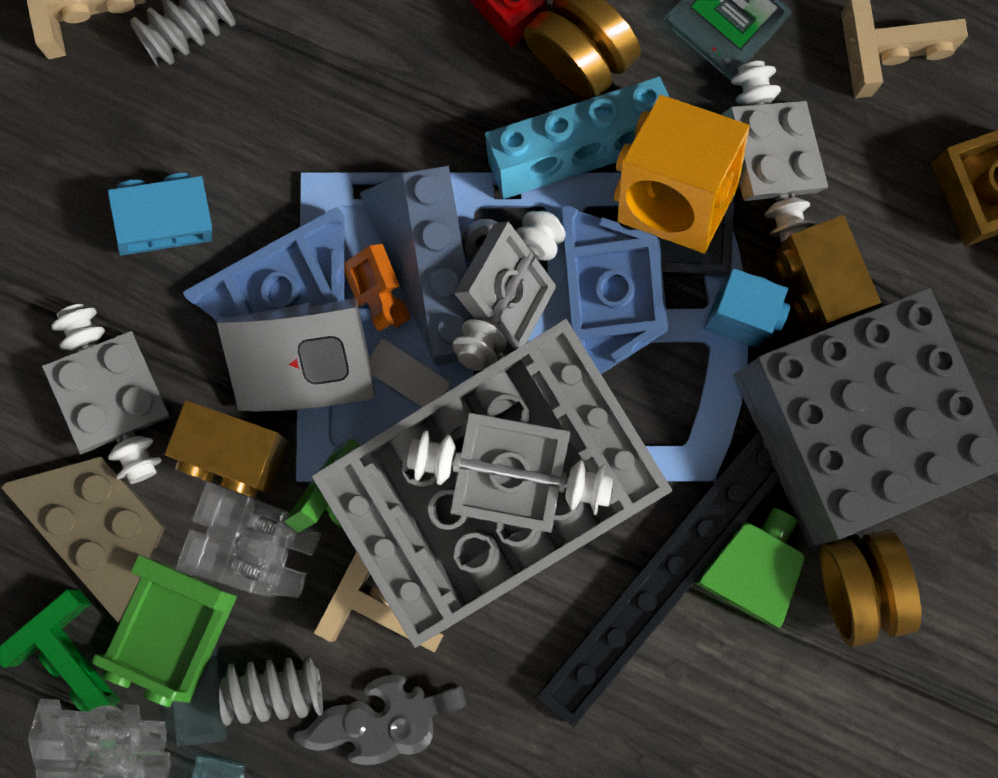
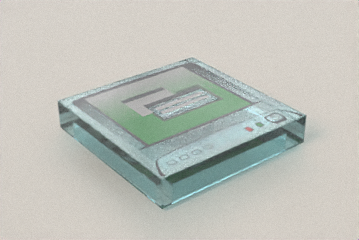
M681 0L665 17L664 23L731 80L738 73V68L747 64L790 17L792 11L780 0Z

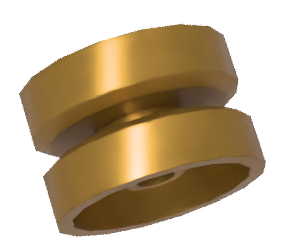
M553 0V13L549 11L540 12L524 28V37L528 47L549 74L576 97L585 101L601 96L611 86V73H624L639 58L641 49L638 40L627 22L606 0Z
M892 529L863 535L859 548L850 539L821 545L820 569L825 595L835 626L847 646L854 647L876 642L880 627L889 637L918 632L921 626V603L916 578L906 549Z

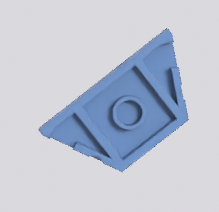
M562 206L563 228L566 233L564 242L571 325L600 374H603L668 332L660 240L657 236L621 226L618 222L583 213L571 206Z
M335 207L185 290L183 294L187 300L200 307L212 316L215 321L309 302L312 307L343 301L345 217L342 211Z

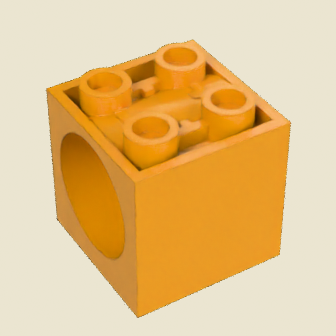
M660 94L651 111L644 110L635 130L636 138L632 145L625 143L618 156L616 171L621 172V178L614 193V201L619 202L617 222L705 254L739 187L750 125Z

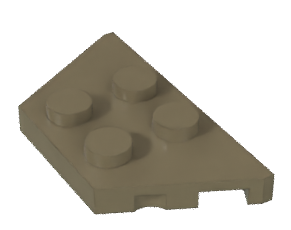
M103 457L5 483L1 487L112 617L120 623L141 578L131 573L138 555L147 558L151 557L153 550L159 544L165 526L124 479H117L118 472Z

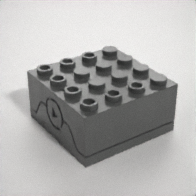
M931 288L759 356L733 374L757 430H760L763 438L762 442L765 448L768 449L773 461V467L778 473L779 481L798 520L808 547L840 540L998 472L997 432Z

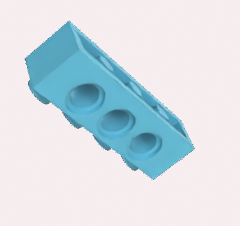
M660 76L486 132L488 163L502 198L506 199L616 163L624 144L632 145L635 140V130L644 110L651 111L660 94L669 97Z

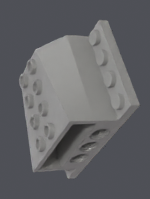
M567 319L312 476L414 648L673 491ZM469 413L570 431L563 472L568 473L567 478H569L571 468L580 460H583L586 471L597 473L601 466L606 464L604 475L614 476L609 507L598 505L597 515H594L591 503L580 502L573 511L565 499L567 490L565 488L564 493L559 492L551 533L451 514L458 473L452 470L451 476L441 485L437 484L435 474L425 472L420 480L416 481L415 470L407 468L410 444L413 438L421 440L422 434L426 430L429 432L431 442L441 444L446 435H450L456 446V453H462Z

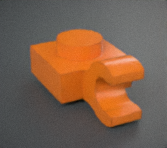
M383 243L370 245L344 262V273L354 298L357 299L358 307L369 305L372 322L378 331H382L392 324L395 328L410 320L407 306L391 292L400 285Z

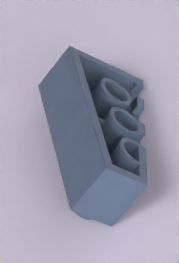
M449 166L402 173L361 192L360 195L379 239L383 243L434 364L458 362L457 355L453 350V342L457 337L464 336L462 333L464 322L474 319V317L454 294L467 269Z

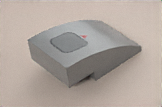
M356 298L312 307L309 302L217 320L238 411L297 410L375 399V383Z

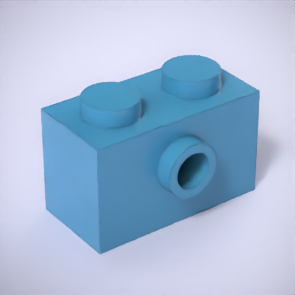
M176 173L166 176L163 179L164 182L145 184L143 180H128L119 183L117 189L108 190L119 255L212 242L213 229L202 176L191 178L189 173Z
M733 268L719 286L704 329L757 348L766 338L772 339L776 331L780 332L790 310V305L784 303L788 288L775 284L765 278Z

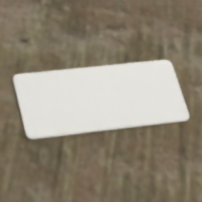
M385 339L379 342L369 357L373 376L422 408L444 395L450 386V381Z

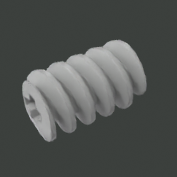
M162 0L163 16L150 7L146 10L149 23L147 26L136 17L130 20L133 30L157 67V57H160L169 65L175 62L172 53L173 47L185 56L189 54L188 38L193 39L200 46L205 44L202 31L204 28L215 36L220 35L218 24L220 18L231 27L236 25L235 19L224 0H179V6H176L170 0Z
M310 655L305 656L301 670H296L291 657L286 658L282 672H277L272 659L266 661L263 674H258L253 661L247 662L244 676H239L234 663L228 664L226 676L220 682V714L225 726L231 724L234 713L241 724L250 722L253 711H255L257 718L261 722L268 721L273 708L277 717L280 720H284L289 717L292 705L299 718L308 715L311 703L318 716L323 714L320 673Z

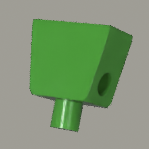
M772 508L762 529L744 522L694 584L768 626L781 628L805 559V555L802 552L786 544L798 520L780 509Z

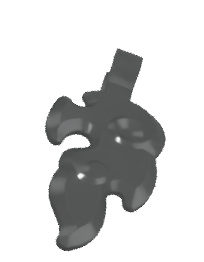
M387 675L373 680L364 689V693L367 696L375 695L383 699L385 708L382 712H375L363 701H355L349 705H336L325 710L307 729L296 732L294 740L301 746L316 751L331 749L349 741L355 745V751L348 755L350 762L360 765H375L388 761L400 753L412 755L426 749L433 737L432 716L463 708L467 705L462 686L426 697L423 690L418 686L411 693H406L403 689V685L406 682L405 676Z

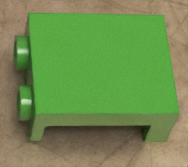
M138 555L131 573L141 577L108 651L105 655L95 654L91 663L105 670L102 678L125 688H129L131 682L146 688L143 697L157 704L170 707L172 701L190 703L237 596L161 562Z

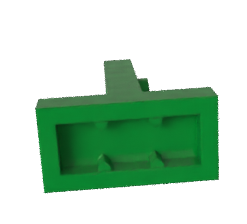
M66 590L0 646V664L3 668L19 666L36 650L40 649L42 652L38 656L40 662L54 677L61 675L72 690L68 694L75 706L84 714L91 712L94 717L107 714L121 700L62 629L91 605L81 590Z

